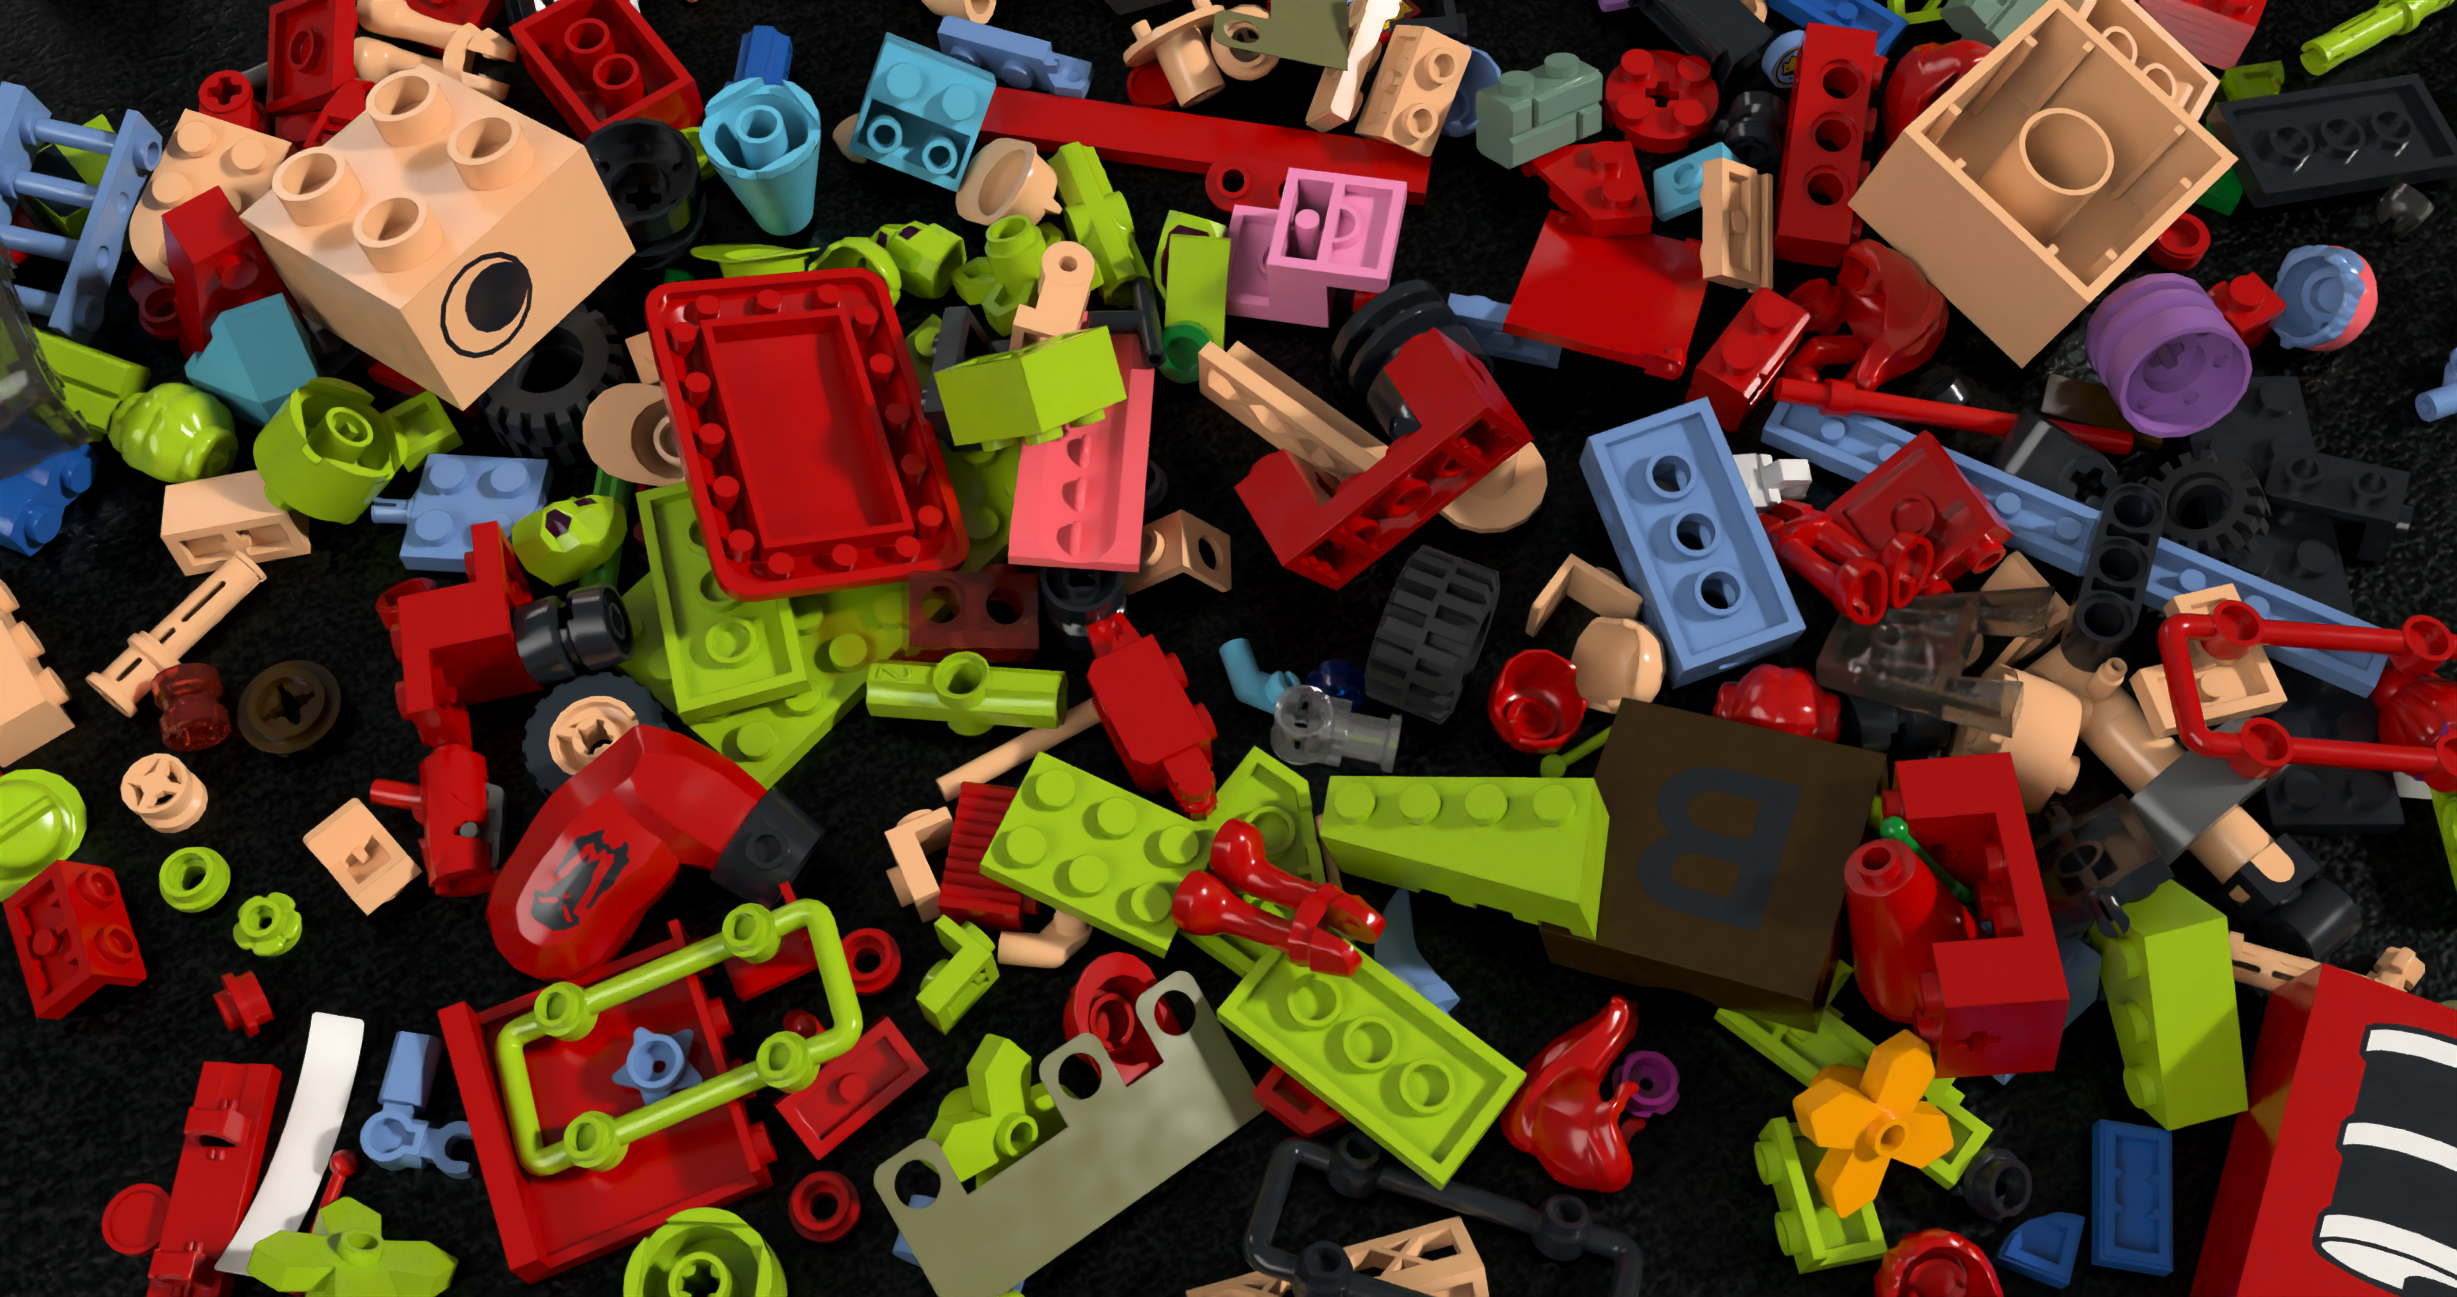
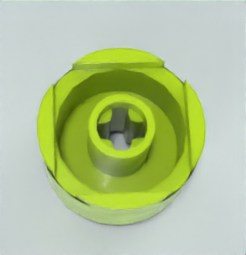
M318 377L309 380L305 386L297 387L289 395L255 440L253 448L254 461L259 474L266 483L264 486L265 497L271 504L283 511L297 510L313 518L341 524L355 522L396 475L407 459L408 443L401 424L391 412L384 418L370 405L375 397L355 384L331 377Z
M710 1207L680 1211L666 1219L667 1223L657 1229L649 1238L645 1236L630 1257L623 1286L624 1297H695L697 1291L709 1289L711 1278H714L719 1283V1288L716 1293L709 1294L708 1297H787L788 1295L783 1266L776 1253L761 1235L736 1214Z

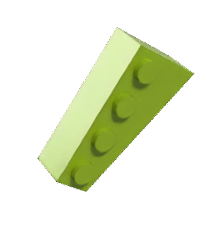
M1330 776L1319 836L1341 872L1417 893L1422 889L1447 895L1452 902L1472 908H1477L1478 904L1512 913L1514 919L1539 926L1543 921L1569 928L1572 935L1594 941L1596 939L1610 817L1594 778Z

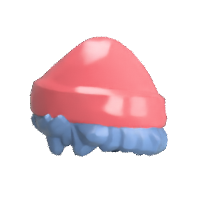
M2305 245L2292 249L2287 254L2277 273V282L2273 289L2287 304V307L2272 327V330L2281 338L2280 346L2285 349L2297 347L2311 351L2327 352L2344 347L2363 332L2376 312L2378 303L2377 285L2370 265L2354 251L2339 246Z

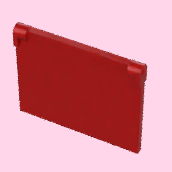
M1550 209L1504 321L1502 332L1645 368L1644 374L1668 380L1678 379L1683 374L1688 348L1709 280L1703 279V266L1700 259V248L1703 241L1687 237L1684 242L1651 233L1592 238L1576 223L1573 214Z

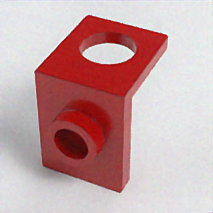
M788 881L778 885L786 904L797 900ZM807 926L785 935L780 951L772 959L764 963H749L737 956L723 961L740 1002H746L819 968Z

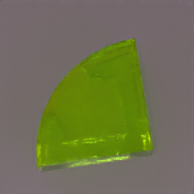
M2281 60L2227 68L2220 82L2229 101L2279 94L2283 84L2284 69Z

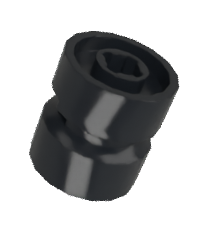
M1042 566L1040 581L1046 617L1051 634L1060 644L1073 651L1092 652L1087 626L1096 621H1102L1118 612H1122L1127 619L1128 611L1123 571Z
M602 581L570 590L565 602L558 596H549L518 605L514 611L513 629L519 655L525 669L539 685H546L578 676L583 669V664L591 670H600L631 661L634 655L635 643L628 611L616 587L609 581Z
M1920 666L1888 673L1883 678L1882 684L1875 678L1869 677L1836 684L1831 689L1830 693L1839 696L1841 702L1840 718L1842 720V730L1840 731L1841 738L1837 744L1887 754V760L1895 756L1896 748L1901 754L1910 756L1912 753L1919 754L1931 751L1933 747L1942 749L1948 744L1951 722L1948 702L1942 685L1929 667Z

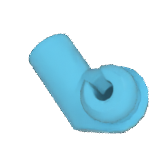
M1234 639L1220 647L1219 653L1233 693L1240 702L1273 715L1285 713L1295 706L1296 700L1301 695L1302 687L1299 679L1293 673L1286 671L1283 675L1281 671H1276L1271 675L1259 671L1247 639Z

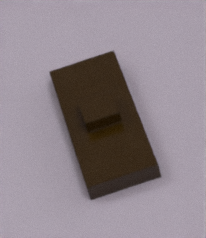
M2049 373L2046 378L2039 415L2046 419L2128 431L2133 434V444L2154 450H2159L2163 438L2137 431L2124 418L2110 396L2108 388Z

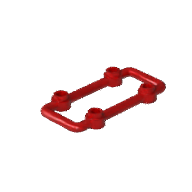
M2225 600L2220 602L2208 615L2177 613L2166 618L2161 623L2157 631V642L2176 729L2182 743L2193 753L2211 759L2228 760L2233 771L2247 779L2270 778L2286 764L2419 773L2425 783L2432 789L2441 793H2457V732L2446 733L2429 747L2291 737L2280 724L2262 717L2248 720L2235 733L2209 730L2205 724L2186 640H2200L2203 649L2210 656L2218 660L2241 659L2256 645L2388 655L2391 663L2399 671L2409 675L2431 673L2446 660H2457V634H2452L2439 620L2427 615H2415L2407 619L2398 629L2262 619L2254 608L2244 602Z

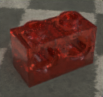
M933 562V564L939 568L945 567L948 564L942 562ZM1010 564L987 565L981 569V572H956L953 569L908 571L907 581H904L902 585V661L941 662L945 657L956 652L969 651L979 654L988 663H1029L1038 651L1037 574L1020 573L1018 566ZM928 599H940L946 602L952 609L953 620L947 623L931 621L925 616L921 603ZM992 600L1007 602L1015 611L1016 622L1012 624L995 622L987 612L986 603Z

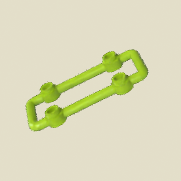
M808 898L793 901L772 911L760 904H743L726 916L722 932L586 989L569 982L554 983L544 989L535 1001L534 1011L507 1023L498 1034L494 1045V1058L515 1155L520 1166L528 1173L540 1177L559 1173L575 1165L595 1172H605L613 1169L623 1160L629 1143L766 1086H771L787 1093H796L810 1086L819 1073L820 1064L851 1050L860 1039L863 1029L861 1009L836 922L830 909L822 902ZM807 926L834 1020L833 1028L810 1038H805L789 1031L777 1032L762 1043L756 1060L620 1117H614L598 1111L584 1112L568 1125L564 1133V1140L544 1148L523 1054V1046L546 1035L566 1042L580 1040L594 1028L599 1013L734 956L753 964L764 963L772 959L780 951L785 935Z

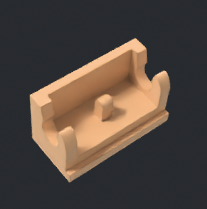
M256 469L165 486L160 536L184 575L190 576L216 571L232 556L231 554L235 550L244 553L254 563L310 554V516L297 510L283 511L271 504L264 494L266 483Z

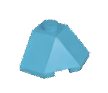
M282 292L221 312L210 328L213 338L204 352L195 351L185 365L186 375L195 387L203 392L214 395L220 402H223L234 418L261 428L266 426L297 387H303L309 380L321 377L317 359L311 349L309 341L311 337Z

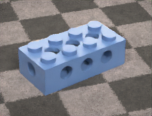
M1708 397L1587 438L1579 464L1632 591L1643 598L1640 613L1644 623L1649 625L1664 643L1667 668L1665 674L1671 689L1791 648L1806 630V626ZM1654 481H1667L1675 487L1677 492L1664 491ZM1686 536L1694 539L1700 545L1701 550L1686 548L1681 544L1678 537ZM1701 593H1711L1718 596L1725 604L1726 609L1711 607L1704 601Z

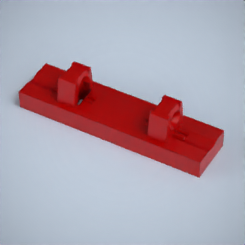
M204 1061L194 1104L189 1108L183 1131L186 1137L159 1247L154 1250L148 1278L151 1280L146 1297H231L236 1274L215 1270L214 1266L233 1240L252 1206L282 1072L274 1065ZM212 1136L232 1143L235 1147L210 1146Z

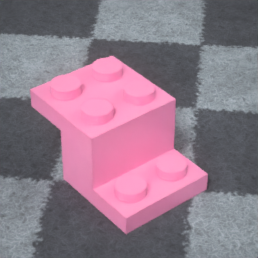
M1289 167L1279 210L1235 204L1226 237L1231 238L1226 315L1329 328L1337 288L1381 293L1387 290L1407 199V182Z

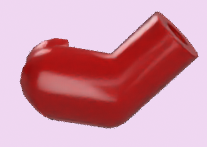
M1856 334L1812 337L1784 365L1782 377L1822 383V378L1818 373L1826 365L1857 363L1864 351L1862 339Z

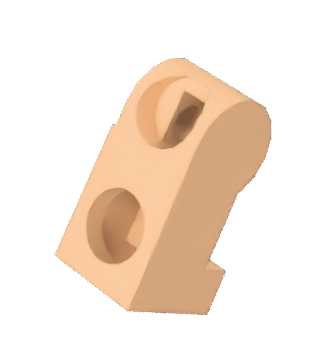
M1062 241L1054 243L1046 249L1041 261L1037 306L1032 308L1019 304L1012 326L1009 351L1030 346L1062 333L1080 330L1090 296V286L1095 266L1092 254L1084 246L1076 242Z

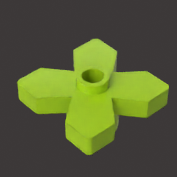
M1025 215L1007 216L990 225L986 231L985 253L987 257H977L950 272L957 294L969 305L982 304L988 323L1002 336L1012 333V326L1019 304L1036 308L1039 299L1038 281L1042 256L1046 249L1054 243L1066 241L1063 232L1051 222H1044L1035 226L1032 224L1031 219ZM1095 259L1090 291L1104 284L1098 262Z
M987 1034L966 1068L969 1085L951 1091L944 1098L939 1107L937 1119L925 1137L938 1143L960 1182L976 1175V1189L1068 1127L1043 1082L1031 1087V1057L1010 1039L994 1034ZM1060 1084L1062 1090L1069 1097L1081 1100L1066 1086ZM920 1160L939 1175L938 1171L931 1163L924 1160Z
M342 1197L319 1209L311 1234L279 1230L255 1243L246 1272L278 1292H306L304 1297H435L450 1287L459 1261L428 1241L384 1240L381 1237V1214L351 1197Z

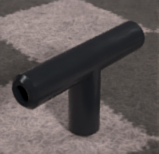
M1139 276L1134 278L1129 284L1133 310L1090 311L1087 314V329L1107 325L1110 335L1138 334L1144 365L1156 368L1163 365L1166 361L1165 346L1152 281L1148 277Z

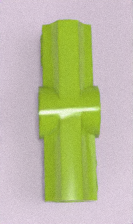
M1079 141L1063 145L1052 158L1047 160V163L1057 174L1056 191L1064 207V220L1070 241L1084 246L1098 262L1104 279V284L1098 287V291L1105 305H1116L1120 309L1132 306L1129 289L1130 282L1139 276L1148 277L1151 281L1152 279L1135 242L1134 226L1127 203L1120 191L1113 192L1106 172L1093 146H1084Z
M969 651L956 652L945 657L939 663L879 659L877 663L871 662L866 679V705L871 716L947 721L949 728L957 734L965 736L980 735L989 731L994 725L1058 729L1060 725H1064L1068 709L1069 684L1065 671L991 667L985 658Z

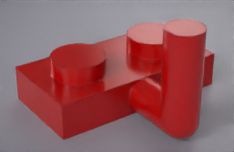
M792 1010L786 1014L783 1020L785 1031L797 1033L805 1038H810L826 1031L815 1016L803 1010ZM883 1015L861 1033L860 1039L851 1050L820 1064L819 1073L810 1086L796 1093L786 1092L772 1104L814 1158L819 1161L929 1072V1069L889 1017Z

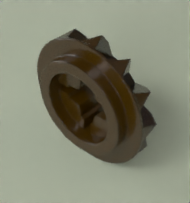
M304 660L276 664L255 677L243 692L237 711L239 728L246 740L262 754L265 752L273 753L288 760L291 753L305 750L314 753L316 742L325 735H336L335 722L338 715L346 712L341 696L343 688L331 672L319 664ZM287 693L293 700L296 699L302 705L300 708L302 718L299 719L300 723L297 725L291 723L285 717L287 714L285 706L287 701L284 695Z

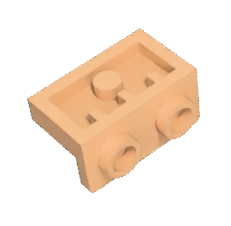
M1396 25L1354 133L1367 139L1401 146L1421 156H1430L1472 53L1470 47L1426 26Z

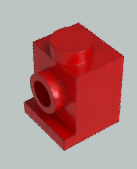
M2255 272L2236 277L2230 284L2227 281H2222L2206 292L2213 300L2214 305L2222 312L2224 319L2233 327L2247 346L2249 352L2260 346L2287 307V304Z

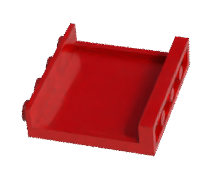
M675 919L668 922L672 939L604 964L581 978L566 979L560 982L573 983L586 989L703 940V938L698 936L690 939L679 920ZM713 966L599 1013L594 1028L580 1040L566 1042L546 1035L523 1046V1054L544 1148L564 1140V1133L568 1125L584 1112L598 1111L614 1117H620L646 1106L640 1089L621 1086L612 1080V1075L627 1063L628 1054L634 1045V1031L639 1027L653 1034H664L667 1036L674 1035L685 1029H691L694 1033V1042L688 1061L701 1075L702 1082L745 1065L742 1057L733 1061L730 1057L724 1038L735 1035V1029L722 996L711 999L704 979L715 974ZM550 986L480 1013H476L465 1001L437 1011L509 1269L529 1285L640 1241L645 1236L650 1237L657 1229L667 1223L666 1219L680 1211L701 1207L721 1208L774 1186L767 1167L768 1163L778 1160L772 1138L763 1120L753 1124L745 1101L755 1097V1091L629 1143L625 1157L611 1170L595 1172L575 1165L548 1176L540 1177L528 1173L520 1166L515 1155L494 1058V1045L503 1027L515 1018L534 1011L537 997L544 989ZM657 1062L654 1066V1072H663L666 1068L665 1062ZM682 1090L673 1091V1093H672L671 1095H673V1094H675V1093H677V1092H680V1091H682Z

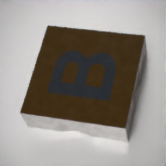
M1622 697L1593 777L1610 817L1596 939L1594 941L1572 935L1569 928L1542 921L1539 926V932L1550 963L1639 987H1658L1683 991L1698 996L1721 1009L1817 1034L1843 948V926L1847 911L1844 869L1848 858L1856 849L1868 842L1874 841L1882 818L1881 792L1882 790H1889L1887 754Z

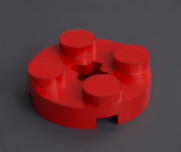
M1643 49L1627 51L1622 55L1620 64L1611 72L1607 80L1603 99L1605 120L1611 128L1614 122L1616 127L1625 133L1624 141H1631L1632 147L1639 150L1664 154L1675 153L1688 148L1690 140L1699 137L1701 134L1703 138L1710 131L1718 107V89L1710 76L1711 67L1709 63L1701 56H1685L1672 51H1646ZM1651 96H1664L1670 100L1666 107L1655 106V99L1651 98Z

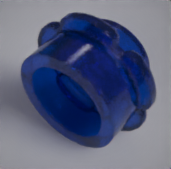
M1331 659L1321 663L1316 670L1308 674L1304 683L1305 690L1310 692L1309 698L1313 703L1314 709L1328 717H1342L1357 711L1364 701L1362 688H1365V672L1361 668H1353L1349 662L1342 659Z

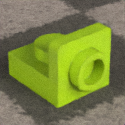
M942 914L934 923V927L942 946L953 954L954 957L950 961L947 959L940 960L928 971L921 982V992L916 997V1000L925 1020L946 1036L1000 975L991 953L995 949V945L990 938L973 923L966 920L959 927L950 918Z

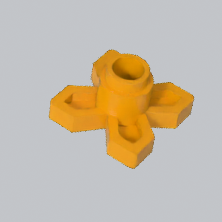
M1908 1029L1900 1031L1873 1048L1865 1071L1856 1066H1845L1843 1064L1829 1065L1818 1072L1811 1081L1809 1088L1793 1100V1108L1801 1133L1818 1147L1829 1148L1815 1171L1814 1177L1821 1201L1840 1218H1846L1876 1198L1891 1158L1922 1169L1949 1152L1954 1146L1947 1115L1931 1103L1920 1101L1936 1072L1929 1045Z

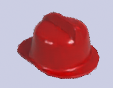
M1112 952L1098 956L1083 970L1077 984L1070 989L1071 995L1064 1008L1063 1029L1067 1042L1082 1033H1091L1097 1036L1125 1085L1128 1087L1164 1062L1139 1020L1135 1009L1138 997L1157 984L1158 981L1150 967L1135 955ZM1164 994L1161 995L1156 1002L1154 1010L1157 1025L1163 1032L1169 1035L1179 1036L1184 1034ZM1075 1053L1085 1063L1094 1067L1101 1080V1069L1097 1061L1088 1054Z

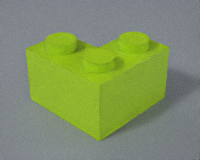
M1107 325L1062 333L1021 349L978 356L934 372L954 445L959 446L981 442L983 452L995 451L1015 445L1020 442L1019 437L1024 436L1027 446L1053 441L1063 436L1062 425L1068 423L1069 428H1077L1099 422L1106 418L1103 408L1127 399Z

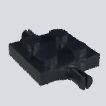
M2123 793L2091 811L2074 817L2071 816L2069 808L2064 803L2051 802L2050 804L2056 816L2051 814L2047 806L2043 807L2040 818L2048 832L2033 843L2056 942L2064 938H2073L2081 935L2095 921L2101 934L2109 938L2119 937L2112 924L2113 920L2123 933L2127 932L2130 927V919L2121 906L2149 897L2160 884L2175 877Z

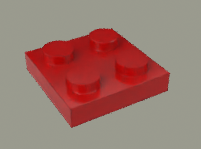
M284 0L270 6L266 115L278 117L309 113L323 108L347 80L357 77L354 65V35L358 27V13L355 10L356 0Z

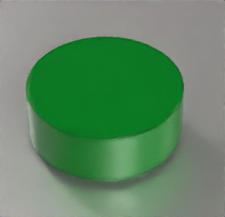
M1188 320L1174 322L1162 331L1167 358L1165 363L1159 366L1158 369L1166 378L1177 383L1186 384L1198 381V352L1209 341L1214 343V340L1209 331L1199 323Z

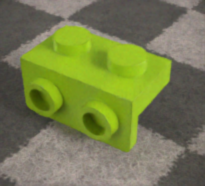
M1786 1116L1770 1119L1758 1135L1760 1142L1755 1143V1160L1763 1183L1765 1185L1773 1184L1780 1207V1212L1775 1213L1777 1238L1786 1256L1794 1255L1799 1274L1884 1257L1885 1251L1888 1248L1873 1200L1846 1218H1840L1821 1201L1814 1177L1815 1171L1829 1148L1818 1147L1801 1133L1798 1122L1788 1123Z

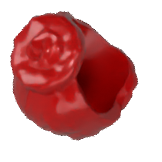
M1762 664L1754 667L1739 682H1724L1719 688L1717 703L1713 707V717L1837 743L1841 738L1842 720L1840 718L1841 702L1839 696L1823 692L1814 677L1803 668H1781L1776 665Z

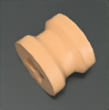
M155 753L138 760L131 765L123 776L120 788L122 800L135 814L140 815L152 829L161 833H176L188 829L200 819L206 810L208 802L206 787L200 779L191 773L178 758L169 754ZM169 794L173 795L172 798L161 804L157 801L159 798L167 797Z

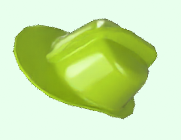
M728 243L694 247L690 250V254L693 257L717 261L724 278L808 271L809 252L818 251L819 247L795 250L762 244Z
M41 769L15 770L0 777V902L11 897L57 859L65 861L80 846L87 829L86 806L78 790L60 775Z

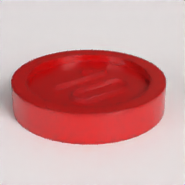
M1151 61L1139 65L1129 74L1127 94L1134 106L1168 110L1178 103L1159 61Z
M148 1183L132 1185L119 1192L108 1204L102 1218V1233L107 1244L117 1252L130 1257H143L154 1253V1250L159 1247L171 1194L159 1186Z

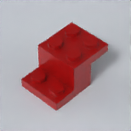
M497 520L471 525L473 551L465 552L464 554L465 569L469 583L397 597L399 623L391 625L390 636L396 658L399 662L403 663L404 680L398 681L395 684L396 702L404 720H412L416 725L420 739L425 747L432 746L433 749L448 744H462L470 747L472 750L468 705L544 690V685L536 683L525 669L518 652L513 629V616L516 607L534 601L533 583Z

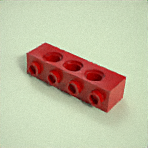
M1812 22L1807 23L1796 55L1773 216V259L1838 268L1844 253L1850 245L1858 242L1860 239L1863 219L1857 213H1854V210L1847 204L1867 179L1870 171V161L1861 160L1863 142L1870 143L1874 133L1877 108L1868 107L1870 90L1877 91L1884 65V56L1875 55L1878 35L1876 31ZM1825 89L1839 90L1846 98H1834ZM1817 141H1830L1840 151L1830 152L1824 150ZM1809 194H1824L1831 199L1833 204L1820 205L1813 201Z

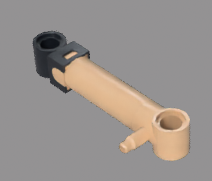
M2059 643L2023 670V672L2073 689L2080 695L2093 700V711L2090 720L2078 737L2134 795L2186 752L2171 736L2155 739L2141 706L2120 686L2127 672V664L2121 658H2110L2106 663L2101 664L2095 673L2084 672L2073 667L2064 658L2061 651V643ZM2240 805L2188 848L2222 884L2213 894L2247 928H2250L2259 920V934L2269 949L2321 963L2354 936L2362 926L2361 914L2356 904L2346 892L2326 879L2316 877L2309 879L2321 867L2286 832L2274 840Z

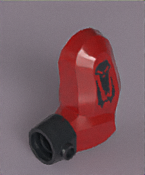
M641 724L632 727L594 761L569 778L549 797L530 824L515 851L507 859L491 883L485 916L496 948L521 973L550 984L566 979L581 978L600 966L620 958L647 910L667 894L687 867L710 871L711 874L708 881L752 903L760 904L772 910L783 896L778 885L785 881H788L790 885L815 851L826 830L777 787L767 791L733 760L683 734Z

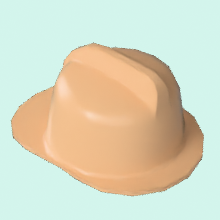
M1011 138L996 139L984 146L973 157L964 171L956 194L955 203L958 214L967 221L985 226H990L997 220L1011 215H1025L1031 219L1033 225H1036L1045 214L1060 215L1062 212L1061 206L1053 199L1057 187V174L1054 169L1037 154L1034 144Z
M622 383L603 391L589 405L582 423L583 443L592 461L607 474L625 481L658 487L685 481L660 386L643 383Z

